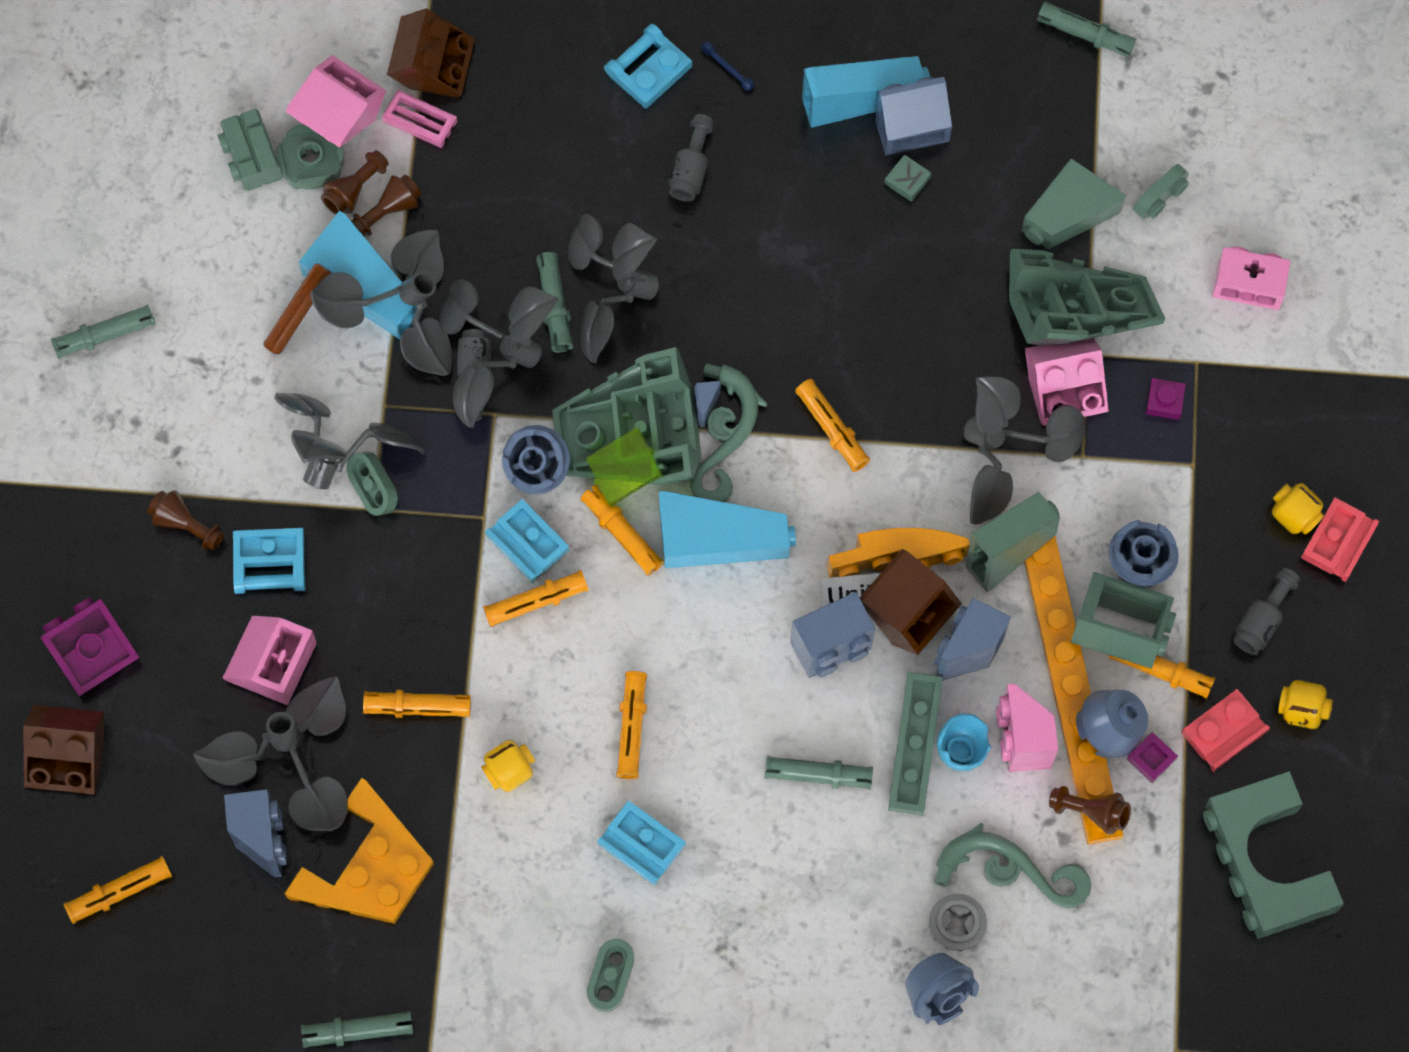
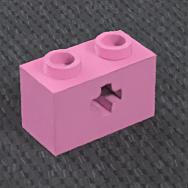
M1223 247L1218 261L1212 297L1279 310L1285 296L1291 260L1282 259L1281 256L1273 253L1263 255L1252 253L1242 247Z

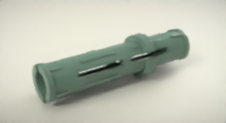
M1047 1L1042 5L1037 18L1039 22L1051 25L1093 43L1094 47L1098 49L1103 47L1126 58H1129L1137 39L1111 29L1107 23L1099 24Z
M544 252L542 256L538 255L536 257L542 291L559 299L544 320V323L548 324L552 351L561 353L573 348L569 330L571 316L570 311L566 310L558 255L554 252Z
M147 304L139 309L88 327L86 324L80 325L79 330L51 338L56 355L60 359L86 348L88 351L95 349L94 345L156 324L150 307Z
M767 756L765 779L773 778L830 784L834 789H839L840 785L871 790L872 766L844 765L840 760H835L834 763L771 756Z
M411 1011L343 1021L341 1017L334 1018V1022L302 1024V1035L317 1033L316 1037L302 1038L303 1048L336 1043L338 1047L344 1046V1042L405 1034L412 1035V1024L396 1025L398 1022L412 1021Z

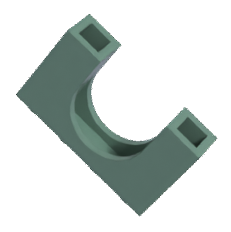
M1290 771L1211 797L1205 805V811H1203V818L1208 830H1214L1219 843L1216 844V850L1222 864H1228L1232 877L1229 878L1231 889L1235 897H1241L1246 909L1243 910L1245 924L1249 931L1254 930L1257 939L1336 913L1344 905L1331 871L1294 883H1276L1258 873L1249 859L1247 851L1249 834L1263 824L1296 814L1303 805Z

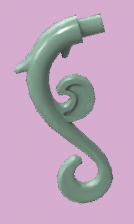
M706 363L703 376L719 380L721 385L726 386L729 395H733L734 391L740 398L742 413L738 425L733 429L726 427V423H734L736 421L734 413L729 408L719 407L710 413L707 422L709 434L713 439L724 443L697 468L694 478L691 479L690 488L694 497L727 502L732 495L733 485L726 472L722 469L715 470L714 475L719 478L720 486L713 491L703 488L702 478L712 467L743 444L756 423L758 405L766 407L767 402L758 394L748 377L741 371L725 364L720 367Z
M979 823L972 830L950 841L942 850L936 863L939 868L934 883L947 887L952 872L957 871L958 865L970 861V857L966 856L968 853L975 850H992L1002 854L1008 860V865L1005 867L1000 866L998 855L991 857L986 862L984 873L986 879L993 885L1000 887L1011 885L1017 880L1022 870L1049 900L1064 908H1074L1086 901L1091 891V881L1086 871L1080 866L1069 864L1058 868L1052 874L1051 879L1053 883L1062 878L1070 879L1075 885L1074 892L1069 896L1056 893L1033 861L1020 847L1002 836L990 832H982L983 823Z

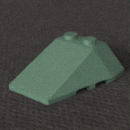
M1011 249L1009 302L1027 344L1039 346L1063 345L1164 324L1166 318L1145 276L1104 266L1103 271L1083 267L1084 261L1075 258L1072 264L1052 259L1053 253L1043 250Z
M676 347L641 356L635 360L636 364L621 373L615 372L607 377L608 380L592 390L586 389L552 410L554 431L562 437L569 451L570 462L566 476L651 485H665L694 478L702 456L695 397L679 350Z

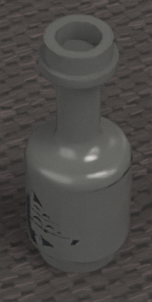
M697 114L694 116L690 123V127L694 131L689 148L679 150L673 163L668 180L669 194L681 201H693L695 195L700 193L708 159L701 151L706 134L713 131L714 122L707 115Z
M478 329L462 332V338L458 340V377L467 366L477 368L480 362L491 361L492 341L489 340L488 332ZM484 408L479 413L475 421L482 419V413H484Z
M1282 568L1276 574L1277 584L1267 600L1253 601L1235 629L1234 643L1249 654L1256 655L1260 650L1266 648L1283 619L1278 607L1288 591L1296 590L1300 577L1288 568Z

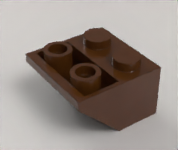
M427 8L401 16L387 75L411 90L456 98L461 97L475 38Z
M904 549L900 550L860 596L865 610L891 644L916 655L921 653L962 605L941 577Z
M33 705L23 725L24 787L95 794L104 746V712Z

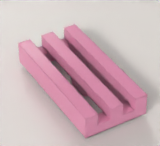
M397 90L382 116L383 122L440 148H443L446 137L448 138L451 134V128L455 127L457 123V116L400 90ZM401 102L411 108H414L422 113H425L433 118H436L444 122L445 124L444 126H442L438 123H435L425 118V116H422L416 112H411L403 107L398 106V104ZM399 116H402V117H404V118H406V119H408V120H410V121H412V122H409V121H407V120H405V119H403V118H401V117H399Z

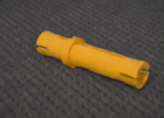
M808 379L796 388L795 393L801 398L814 419L829 437V444L832 449L840 452L852 472H857L864 468L870 462V457L867 456L854 438L855 432L853 429L845 426L813 379Z
M598 485L592 486L591 489L593 491L591 492L588 489L581 496L580 500L599 519L598 525L603 530L607 529L643 569L647 576L652 575V570L656 572L663 565L664 560L655 553L622 515L624 511L619 506L615 507L599 489Z
M578 570L576 573L554 581L551 578L544 580V585L488 606H483L490 627L550 604L557 606L560 604V600L589 591L582 571Z
M1111 655L1108 658L1171 683L1170 687L1177 689V686L1203 696L1205 699H1207L1210 688H1212L1215 680L1214 677H1209L1187 668L1184 662L1180 661L1177 664L1156 655L1152 669Z
M640 671L625 672L624 699L619 705V711L622 712L616 777L621 779L633 780L639 778L638 768L643 715L647 713V704L644 703L647 674Z
M396 690V693L364 691L363 714L395 715V718H403V715L470 718L471 695L404 693V690Z
M161 856L159 859L128 872L105 885L100 886L96 884L92 886V891L70 902H65L63 905L72 924H75L77 921L102 909L104 912L110 910V905L168 877L170 878L172 875L163 856Z

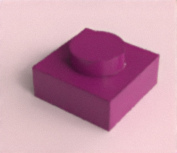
M1152 378L1146 414L1180 420L1186 384Z
M1152 732L1128 755L1126 760L1153 784L1177 760L1178 755Z

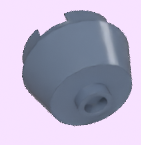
M530 425L517 430L505 444L502 456L503 469L509 481L519 490L529 494L547 493L559 486L568 472L570 462L569 451L562 437L554 430L541 425Z
M1140 520L1132 521L1119 529L1110 542L1109 558L1114 570L1122 581L1147 588L1162 583L1173 574L1178 564L1179 555L1175 538L1160 523L1157 526L1148 522H1140Z
M1098 690L1086 698L1082 710L1077 712L1076 726L1082 740L1087 738L1089 743L1098 750L1095 753L1096 755L1103 758L1123 757L1134 750L1146 732L1148 714L1142 701L1130 691Z
M945 953L933 954L922 960L909 973L905 982L914 1015L922 1018L926 1024L935 1020L938 1025H943L959 1016L963 1012L960 1005L969 995L976 997L979 990V984L973 977V970Z

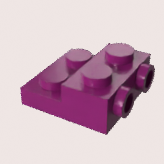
M88 597L73 607L76 614L63 621L61 616H58L42 627L46 633L40 636L41 640L78 696H81L139 658L101 598L94 602L91 597Z

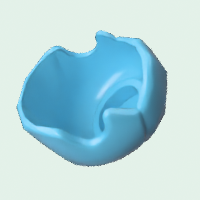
M965 713L958 714L945 723L937 737V749L941 760L945 762L946 766L955 771L969 772L982 765L991 749L988 740L989 728L987 724L976 715Z

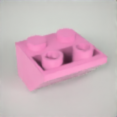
M332 55L313 69L288 105L286 113L340 148L376 120L386 90Z
M1094 338L1063 345H1042L1025 348L1028 378L1042 426L1047 425L1048 419L1054 410L1063 405L1076 407L1083 417L1109 412L1102 349Z
M252 616L227 667L223 680L288 705L317 644L313 630L278 617Z
M1007 684L1004 696L999 697V706H996L997 726L1004 727L1003 740H1000L1001 760L1008 761L1009 772L1051 769L1058 752L1054 715L1016 684Z

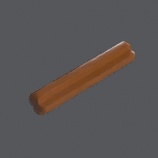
M317 263L313 265L264 341L263 346L267 350L278 355L283 351L313 304L311 291L324 277L331 274L328 268Z

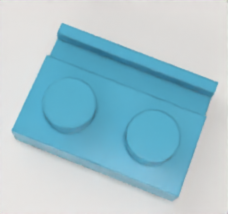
M523 499L499 518L494 526L485 531L486 537L532 584L536 581L537 577L549 570L570 551L567 543Z
M629 800L608 826L606 832L597 840V844L654 886L686 846V842Z

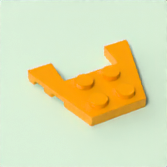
M361 778L347 799L348 810L374 825L335 885H331L302 867L285 892V896L293 901L313 903L319 907L348 911L350 914L395 924L434 862L368 782Z

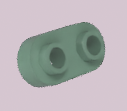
M1180 164L1173 166L1140 197L1133 211L1142 219H1146L1149 216L1152 219L1157 217L1165 208L1166 200L1172 195L1178 197L1188 187L1189 182L1186 179L1189 176V172Z
M372 452L353 454L347 463V474L366 510L375 516L392 513L397 505V491L380 460Z
M609 940L599 949L587 987L588 1001L598 1011H613L623 1000L634 965L633 949L624 940ZM618 954L622 956L623 962L620 965H612L609 961L610 957ZM604 988L610 989L613 993L611 998L607 1000L601 999L598 995L600 990Z

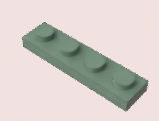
M908 672L888 811L919 816L924 815L943 677Z

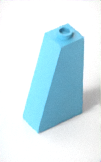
M918 56L810 67L804 69L802 101L810 126L813 128L874 113L877 111L880 90H884V88L892 84H901L903 86L916 83L919 79L930 77L927 67H921Z
M341 211L337 213L299 261L304 277L308 275L316 263L328 268L331 274L342 272L351 275L362 287V299H368L395 289L402 283L349 218ZM400 295L389 297L368 306H362L366 318L399 340L406 329L414 327L412 319L417 306L404 303Z
M668 491L659 492L665 568L789 558L790 547L796 546L794 525L788 526L787 514Z

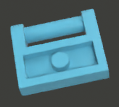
M654 24L647 26L643 30L644 35L616 60L611 59L604 65V70L608 76L645 109L692 68V60L670 42ZM652 44L658 49L630 76L624 72Z
M285 528L233 531L234 593L246 594V590L294 588V591H305L304 529ZM293 566V574L246 576V568Z

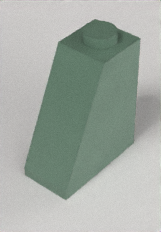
M1070 159L1026 214L1021 231L1025 233L1027 239L1032 243L1043 245L1050 249L1118 215L1123 209L1126 195L1073 159Z
M1037 492L972 532L966 568L986 592L997 586L1057 534L1060 514L1055 504L1050 500L1047 501L1040 492Z

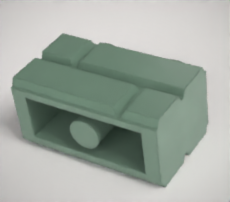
M253 109L241 113L240 116L235 115L220 122L223 133L217 135L224 154L231 153L233 162L228 163L234 182L241 180L244 191H249L261 187L263 184L267 185L283 178L259 110Z

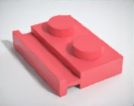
M1335 497L1301 558L1331 575L1333 573L1341 577V580L1346 582L1380 521L1368 518L1362 511Z
M1236 689L1186 726L1181 734L1199 756L1206 760L1214 773L1266 734L1270 727L1263 723L1259 718L1260 715L1241 692Z

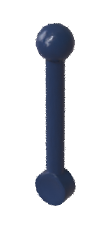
M706 41L701 45L703 52L708 56L711 55L740 81L745 91L753 89V80L745 78L714 50V47Z

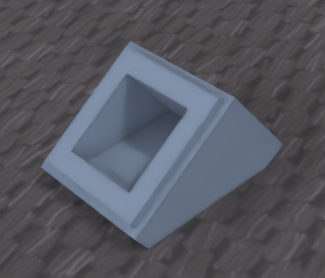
M720 381L696 383L694 386L699 427H705L708 417L720 396Z

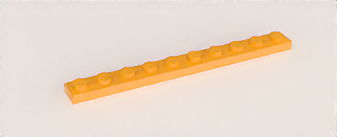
M1054 536L1024 562L1075 793L1077 797L1091 799L1113 794L1114 791L1106 758L1095 754L1098 750L1089 743L1087 738L1083 740L1080 738L1076 726L1077 712L1082 710L1084 701L1091 694L1081 646L1071 643L1076 624L1056 536ZM1080 812L1087 845L1123 838V830H1117L1115 833L1108 835L1088 816Z

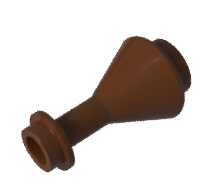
M377 150L372 153L367 152L365 154L367 163L354 175L324 183V194L321 195V200L333 214L337 215L339 211L346 214L353 213L363 184L376 172L380 174L386 173V167L389 163L382 153Z
M404 174L400 178L392 175L378 204L362 217L356 213L353 214L351 222L363 236H371L370 227L385 215L417 208V198L421 196V191L408 175Z
M163 490L160 491L149 505L148 514L152 516V524L154 526L185 529L203 540L202 548L204 550L211 549L214 551L224 538V533L220 531L221 527L219 525H215L210 529L193 518L176 490L168 493Z
M1061 786L1060 788H1054L1049 798V806L1054 809L1055 813L1062 814L1065 809L1084 813L1108 835L1115 833L1117 830H1124L1131 816L1130 803L1125 802L1123 795L1118 792L1084 799L1069 795L1068 787Z

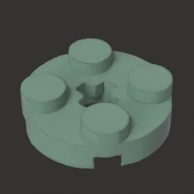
M303 124L291 128L286 133L287 136L283 139L282 143L280 144L279 142L276 157L281 174L289 181L293 188L317 189L323 187L326 182L340 178L341 169L344 165L343 146L339 148ZM313 150V153L316 155L320 154L313 162L301 159L306 156V151Z

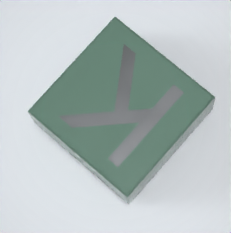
M904 155L885 178L884 184L912 202L931 178V172Z

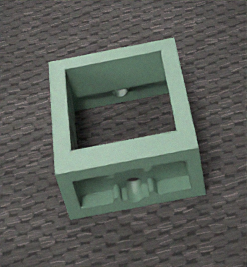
M1093 572L1071 643L1152 669L1156 655L1164 656L1169 637L1163 635V633H1171L1177 613L1170 611L1174 597ZM1097 606L1156 624L1152 638L1093 620Z

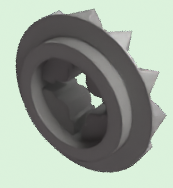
M950 894L941 898L933 906L929 917V927L934 940L943 945L945 949L962 952L975 947L983 938L987 927V918L984 909L974 898L965 894ZM950 913L957 918L970 915L963 925L965 933L961 932L958 928L946 931L952 921Z

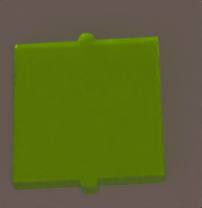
M637 427L586 458L596 477L594 483L601 488L610 506L615 505L663 476L653 457L654 450L648 447L640 429Z

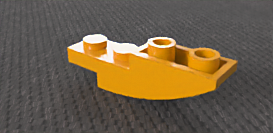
M889 528L857 534L856 549L828 556L827 570L830 578L860 575L861 571L872 568L874 571H882L901 549L908 551L929 569H931V566L940 563L949 566L964 560V557L968 555L970 543L968 538L934 529Z

